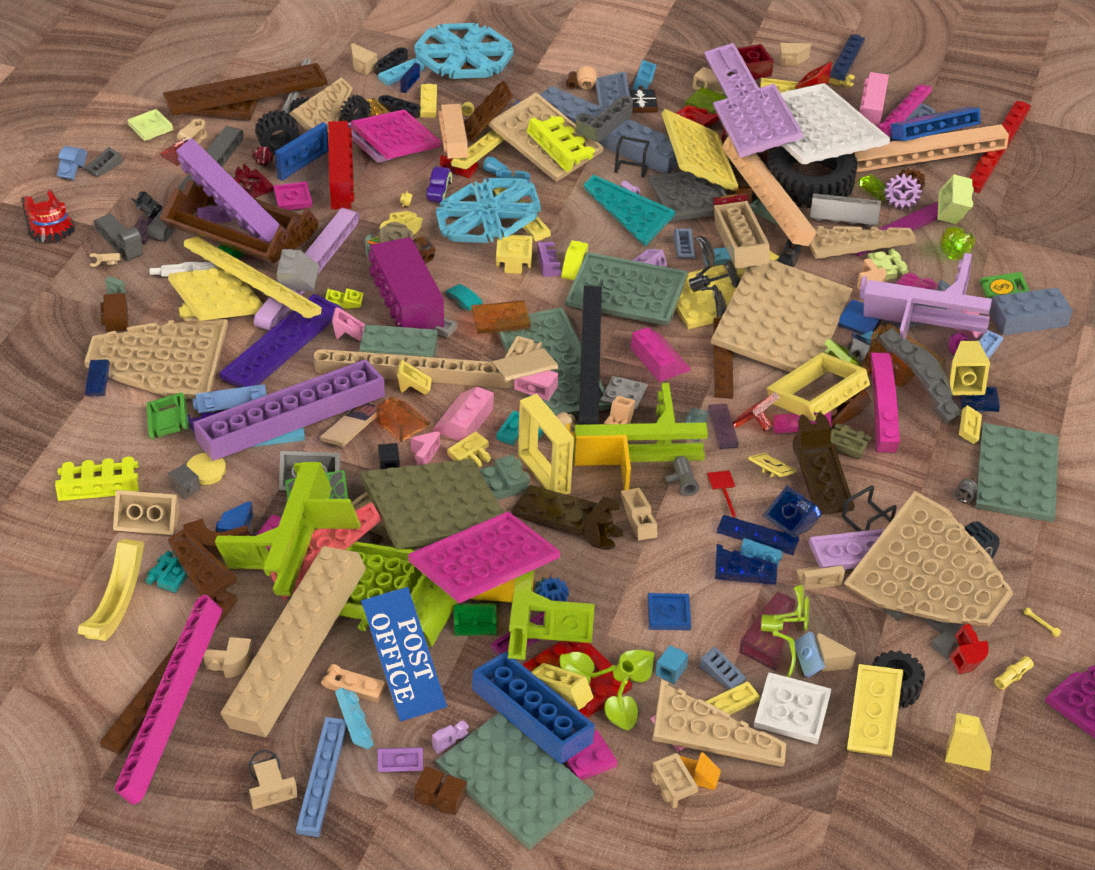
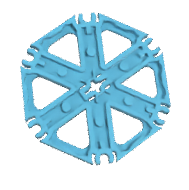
M478 23L436 25V29L430 27V30H426L414 48L416 59L438 75L439 73H441V76L449 74V78L453 77V79L492 77L493 72L499 74V71L502 72L510 61L514 52L512 43L489 26L487 29L486 25L479 27ZM463 29L469 30L463 37V39L459 38L451 31H449ZM490 35L499 42L482 43L481 41L485 36ZM429 37L435 38L442 44L433 43L428 45L425 44V42L428 40ZM486 56H502V57H501V59H500L499 61L495 62V61L490 60V59H489L488 57H486ZM431 58H447L444 63H437ZM467 61L468 63H470L472 66H474V67L477 68V69H461V68H462V66L464 65V63Z
M488 178V182L486 179H483L484 182L482 183L475 181L474 186L473 183L468 184L440 202L441 207L436 208L441 235L444 238L448 236L449 241L452 240V242L488 243V239H490V242H493L495 237H499L502 240V235L505 238L535 220L538 217L537 212H541V205L534 184L532 182L528 184L526 179ZM494 188H508L493 197L492 190ZM469 195H475L477 202L460 201ZM524 196H530L532 200L531 203H514ZM451 216L461 217L450 225H446V218ZM500 218H517L520 220L505 229L501 225ZM483 222L485 229L483 235L466 234Z

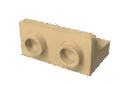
M678 753L653 762L652 780L656 786H660L664 801L666 803L669 802L673 809L678 807V800L698 792L697 784Z

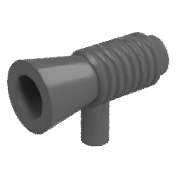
M678 456L673 464L676 473L665 476L666 482L668 484L679 480L682 495H695L700 487L693 477L689 461L684 456Z

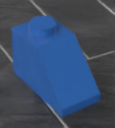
M248 501L224 512L221 520L216 523L215 531L224 532L247 525L249 529L253 518L252 502Z

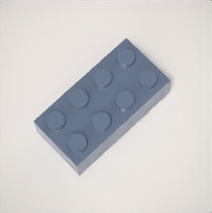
M1050 288L993 296L989 314L1001 334L1009 335L1067 327L1073 310L1059 288Z

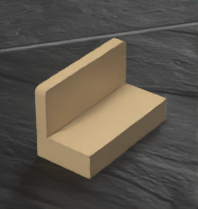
M842 565L821 569L817 566L798 569L796 574L804 590L842 585L845 570Z

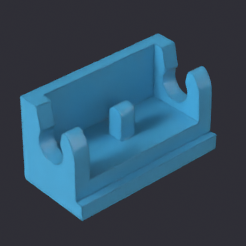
M642 60L633 89H638V86L648 89L655 73L656 64Z

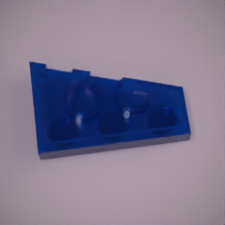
M716 544L715 579L776 585L777 564L755 556L749 558L741 555L740 551L733 550L732 552L723 549L722 545Z

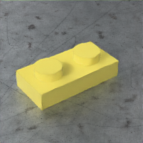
M968 405L962 409L959 435L975 444L979 440L982 414Z

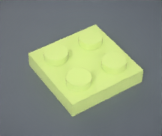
M157 109L128 119V125L144 141L173 130V125Z

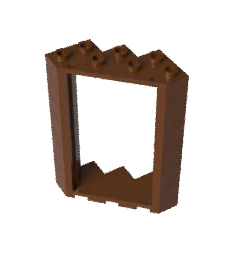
M189 179L183 191L177 188L173 189L159 218L167 226L272 264L280 260L283 249L294 250L310 239L319 226L317 218L306 207L301 215L256 198L253 199L280 224L271 243L205 220L192 214L198 211L197 208L205 207L208 204L218 205L215 203V198L212 195L209 197L203 191L204 187L201 184L197 185Z

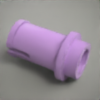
M626 180L620 184L627 190L639 195L641 194L639 187L633 186Z

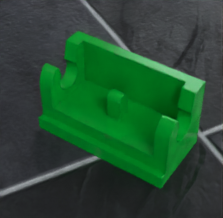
M496 604L454 605V636L496 635Z

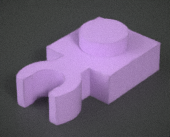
M463 720L454 727L450 725L436 731L432 735L433 750L438 754L455 745L457 739L467 737L469 735L466 730L469 728L467 723Z

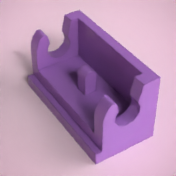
M538 241L537 256L543 277L561 275L562 269L560 268L561 265L558 261L556 249H547L549 246H555V243Z

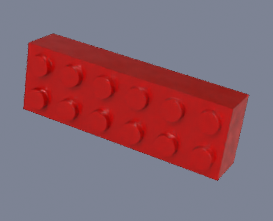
M328 121L331 210L351 209V202H354L352 128H348V121Z

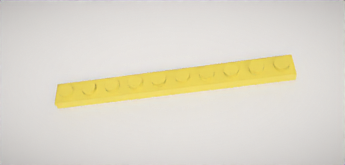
M194 237L184 241V247L190 249L191 252L197 253L203 259L209 260L215 266L226 270L227 273L233 274L241 281L250 284L253 288L264 292L265 295L276 299L277 302L283 303L291 310L297 311L303 317L312 318L321 314L322 307L202 238Z

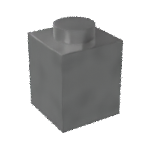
M186 464L168 473L170 487L184 500L200 491L199 476Z

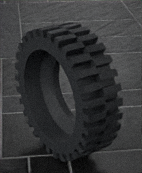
M784 147L770 148L767 168L792 201L797 203V206L802 207V204H804L806 208H811L813 193L849 197V194L851 195L858 167L857 158L854 153L831 157L822 161H814V163L822 164L832 169L833 172L824 176H809L797 172L790 166V164L799 161Z

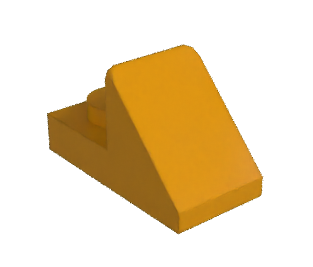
M701 752L698 761L679 756L697 786L715 791L721 770L703 752Z

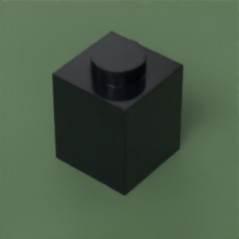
M397 443L378 444L380 470L400 467Z

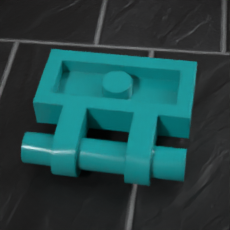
M166 551L164 555L157 559L155 567L148 571L145 582L151 585L154 581H157V587L176 593L187 579V575L176 556L172 558L173 553L171 551Z

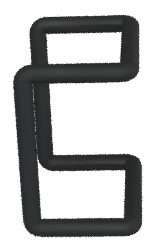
M621 136L616 147L615 173L618 172L621 163L642 167L641 177L643 178L648 168L645 162L650 142L648 140ZM623 139L646 143L642 164L619 160V149Z
M873 485L851 496L844 502L842 518L858 532L862 530L846 516V511L850 501L868 491V503L879 514L867 521L865 531L870 529L871 522L884 516L891 522L896 514V505L883 511L871 501L874 491ZM890 511H892L891 517L887 515Z

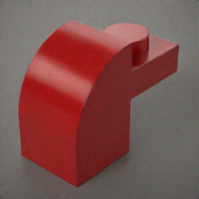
M966 624L955 634L960 646L950 656L959 675L976 670L989 653L987 640L979 641L971 624Z

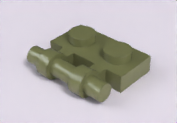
M836 424L835 428L831 431L830 444H834L837 451L861 459L868 443H871L872 436L867 435L866 432L861 430H853L848 425Z

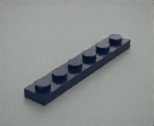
M857 34L850 35L830 72V78L845 81L864 45L865 38Z

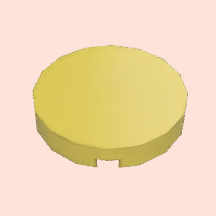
M199 453L193 456L187 463V466L199 476L200 485L214 484L220 481L224 473H226L224 459L212 461L206 453Z

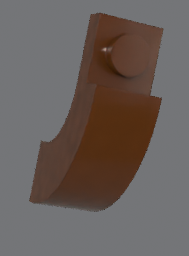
M203 518L183 524L184 529L215 557H222L215 544L217 536H251L247 525L224 532H214L206 527Z

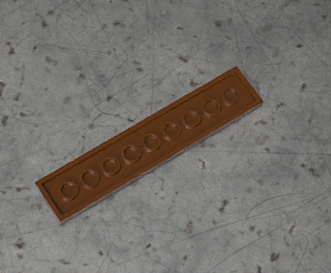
M313 63L163 92V97L171 115H180L182 113L196 112L202 109H211L217 106H226L232 103H241L328 84L327 78L319 64Z

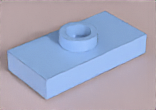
M987 330V333H984L980 338L979 342L988 359L1002 343L1003 337Z
M809 631L795 640V649L806 677L809 678L825 668L815 635Z

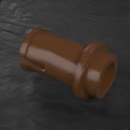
M571 71L568 74L566 86L569 89H575L578 86L575 71Z

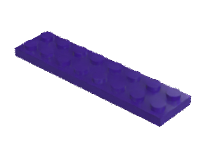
M314 293L308 300L322 307L321 314L312 318H305L297 311L291 312L220 372V378L237 388L261 384L332 322L336 307L342 310L343 308Z

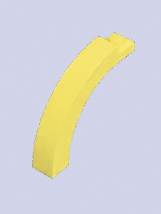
M129 539L117 542L113 570L104 597L95 613L87 621L79 625L78 634L85 635V638L106 641L115 632L122 621L134 592L141 565L144 542Z

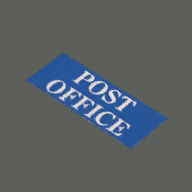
M406 587L361 600L400 722L446 708L447 704L409 588Z

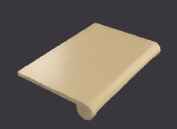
M544 348L492 361L493 365L502 374L505 383H508L509 380L553 369L555 371L558 370V364Z

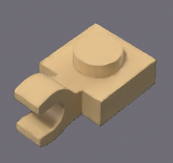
M120 253L90 254V257L97 258L96 263L90 264L92 267H98L102 262H107V265H118V261H122V254Z

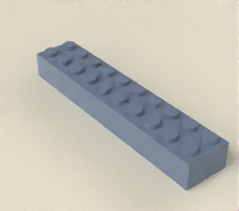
M550 86L540 94L541 97L575 124L576 116L580 113L596 117L605 110L596 104L553 86ZM630 119L624 121L603 140L598 141L604 148L616 153V147L621 136L648 140L650 144L646 153L645 164L649 168L667 174L679 165L669 136ZM623 139L619 155L642 164L646 143Z

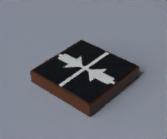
M629 89L630 97L633 99V113L658 112L655 89Z

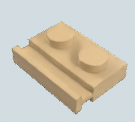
M516 336L505 358L539 350L542 348V342L534 343V340Z

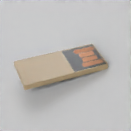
M366 403L351 409L321 435L320 440L344 447L383 412L384 407L373 403Z

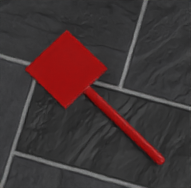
M730 470L707 473L712 490H723L732 517L735 518L736 514L726 488L735 487Z

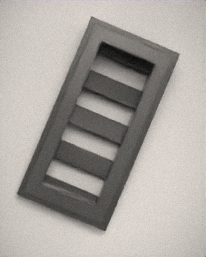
M108 147L85 169L98 178L120 165L123 159L121 154Z

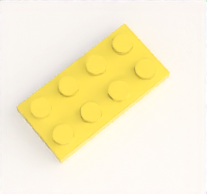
M859 664L848 739V751L892 757L903 670Z

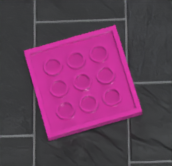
M406 110L351 121L350 127L386 159L441 147L442 141Z

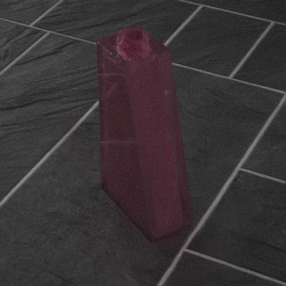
M777 591L742 637L739 653L777 671L786 640L773 636V632L761 631L762 614L780 615L791 613L794 611L796 600ZM783 622V630H779V633L787 636L791 622Z

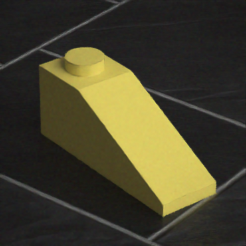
M542 663L531 672L577 710L585 707L594 698L586 676L546 663Z

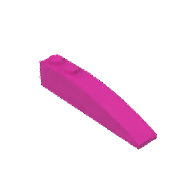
M871 353L876 452L896 453L900 437L896 388L890 353Z

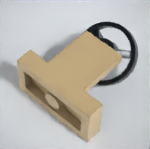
M268 750L256 752L251 757L248 765L251 776L259 783V787L249 789L253 810L297 798L294 777L282 780L280 774L281 764L278 756ZM260 753H270L273 755L269 760L263 759L259 763L252 761ZM251 765L254 766V770L257 777H255L252 773Z

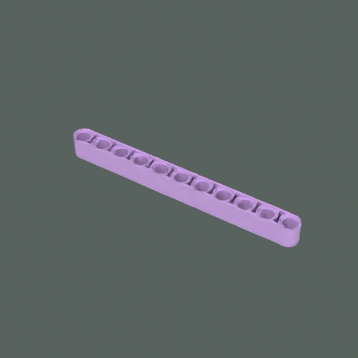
M341 208L305 252L309 258L319 265L318 274L358 224V212ZM292 290L299 295L305 292L303 290ZM270 296L256 313L254 326L270 331L282 321L290 311V308L283 303L277 302L276 299Z

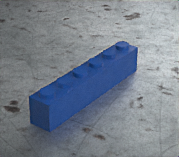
M963 107L891 123L892 140L907 141L981 124L980 108Z

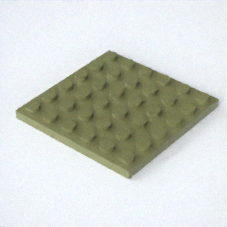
M472 459L427 463L415 466L409 465L406 467L369 470L360 473V479L396 549L431 545L504 513Z

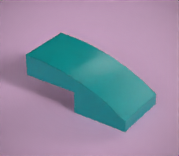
M462 284L446 290L447 297L457 300L458 306L470 311L483 304V301L477 294Z

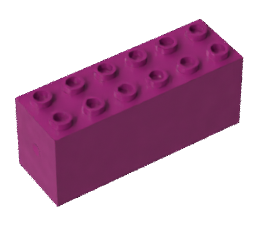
M407 237L370 245L368 258L371 267H369V273L371 277H374L376 288L379 287L380 296L384 298L385 306L389 308L391 318L395 319V326L432 330L437 326L444 327V298L412 238Z

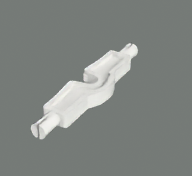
M184 262L173 265H161V268H150V276H169L170 273L208 270L211 268L217 269L221 267L215 266L212 262Z

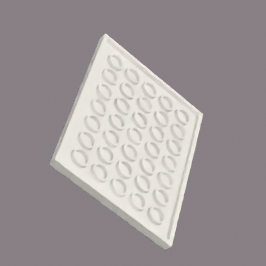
M825 83L780 93L803 133V138L782 144L781 146L801 164L822 161L827 158L852 154L861 150L866 151L870 148L882 147L890 142V138Z

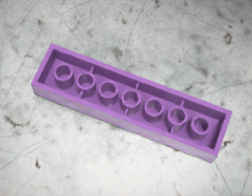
M193 138L176 150L177 160L181 164V169L186 174L190 173L193 176L191 177L197 185L201 184L204 187L203 191L209 197L212 195L215 198V203L220 208L224 207L227 210L226 214L232 220L235 218L238 221V226L243 231L247 230L250 236L271 243L280 224Z

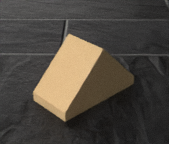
M818 633L816 641L825 664L822 672L851 669L856 652Z

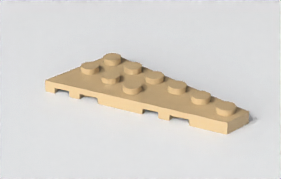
M341 77L289 114L306 131L322 122L328 125V121H339L341 116L340 110H343L341 106L345 105L343 102H347V98L350 96L353 88Z
M817 226V229H815L817 233L809 247L815 259H822L829 256H841L848 253L916 243V237L911 228L878 230V227H871V230H862V227L835 226L833 229H825L823 226Z
M661 679L652 741L783 767L786 754L785 742L763 731L758 732L748 727V723L742 720L739 722L731 718L730 714L701 699L696 700L686 695V691L680 688L677 690Z

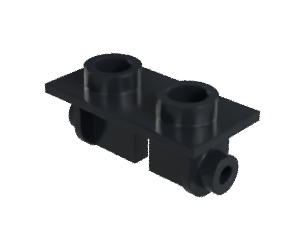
M141 191L137 199L131 198L136 203L135 206L141 211H145L144 215L152 220L162 209V206L145 191Z

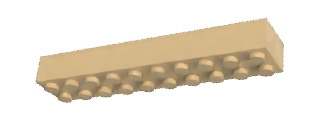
M327 546L321 548L220 714L230 729L267 737L366 570L358 552Z

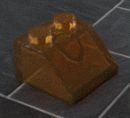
M390 397L376 405L377 422L400 442L430 425L429 420L405 401Z

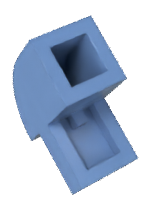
M64 146L58 156L60 164L57 176L75 181L78 167L84 168L88 152L81 148Z

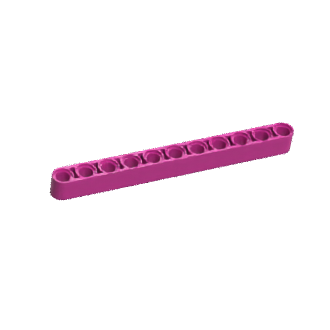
M208 595L199 597L191 610L115 785V792L131 805L139 803L148 789L222 613V608Z

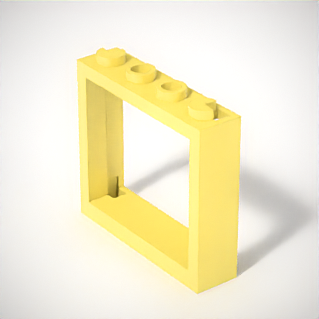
M822 352L766 389L771 404L799 416L804 414L809 420L814 422L817 414L814 415V412L825 415L869 386L870 383L865 368ZM826 372H831L845 378L811 401L793 395Z
M538 394L520 400L518 456L545 489L566 495L571 493L574 437ZM539 427L552 441L551 464L538 449Z

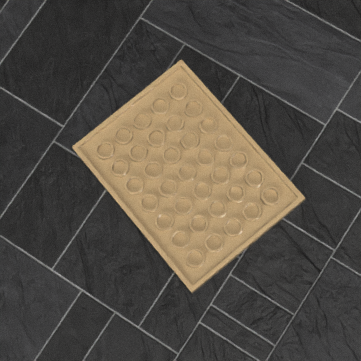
M771 259L770 263L763 266H747L711 339V344L792 372L818 354L824 353L828 348L824 343L827 339L832 340L840 320L839 318L847 305L853 289Z

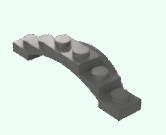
M894 328L878 337L877 340L888 353L892 352L898 356L917 375L932 398L936 407L935 411L946 424L962 414V411L952 400L953 394L944 369L931 353L911 343L907 338L903 340Z

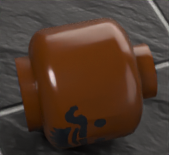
M426 237L415 238L413 242L423 261L428 263L433 260L436 250L433 244Z

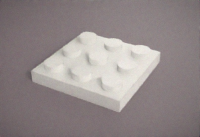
M768 672L753 727L818 744L832 689Z

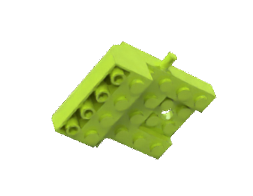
M355 542L346 549L359 553L366 570L339 616L362 619L358 625V629L361 631H366L369 625L361 600L408 587L427 646L433 647L457 601L408 561V554L414 552L415 547L396 549L394 547Z

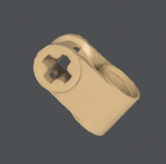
M203 119L192 120L190 124L179 131L177 135L178 142L185 144L189 139L193 138L199 144L202 140L206 139L205 121Z

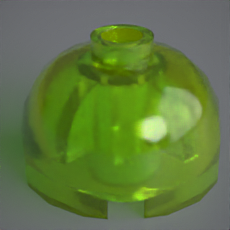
M958 227L946 228L940 238L941 250L953 260L964 258L965 253L970 254L976 243L972 233L969 232L967 234L964 232V229Z

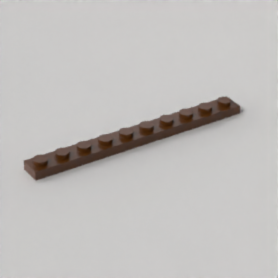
M223 591L212 598L222 608V613L215 630L238 601L237 595ZM177 643L100 741L102 748L120 755L139 731Z

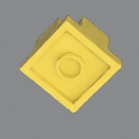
M502 235V240L498 237L496 266H500V262H504V272L516 274L522 273L523 263H528V268H531L533 236L510 235L505 238Z

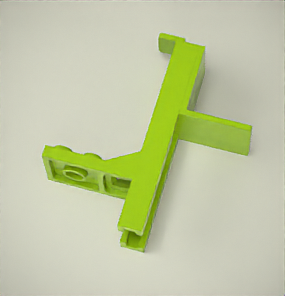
M321 462L294 463L293 468L297 476L278 527L257 536H217L215 544L228 569H263L266 576H270L271 572H276L278 575L273 587L275 595L291 596L314 529H360L361 524L350 499H329L332 488Z

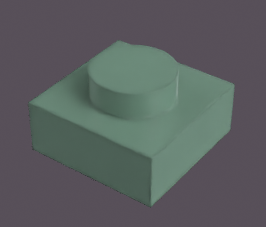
M111 276L105 279L107 294H126L124 281Z

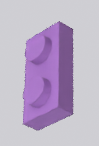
M423 747L378 748V772L423 771Z

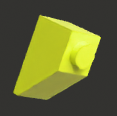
M571 241L566 252L561 278L575 280L584 257L588 252L587 243Z

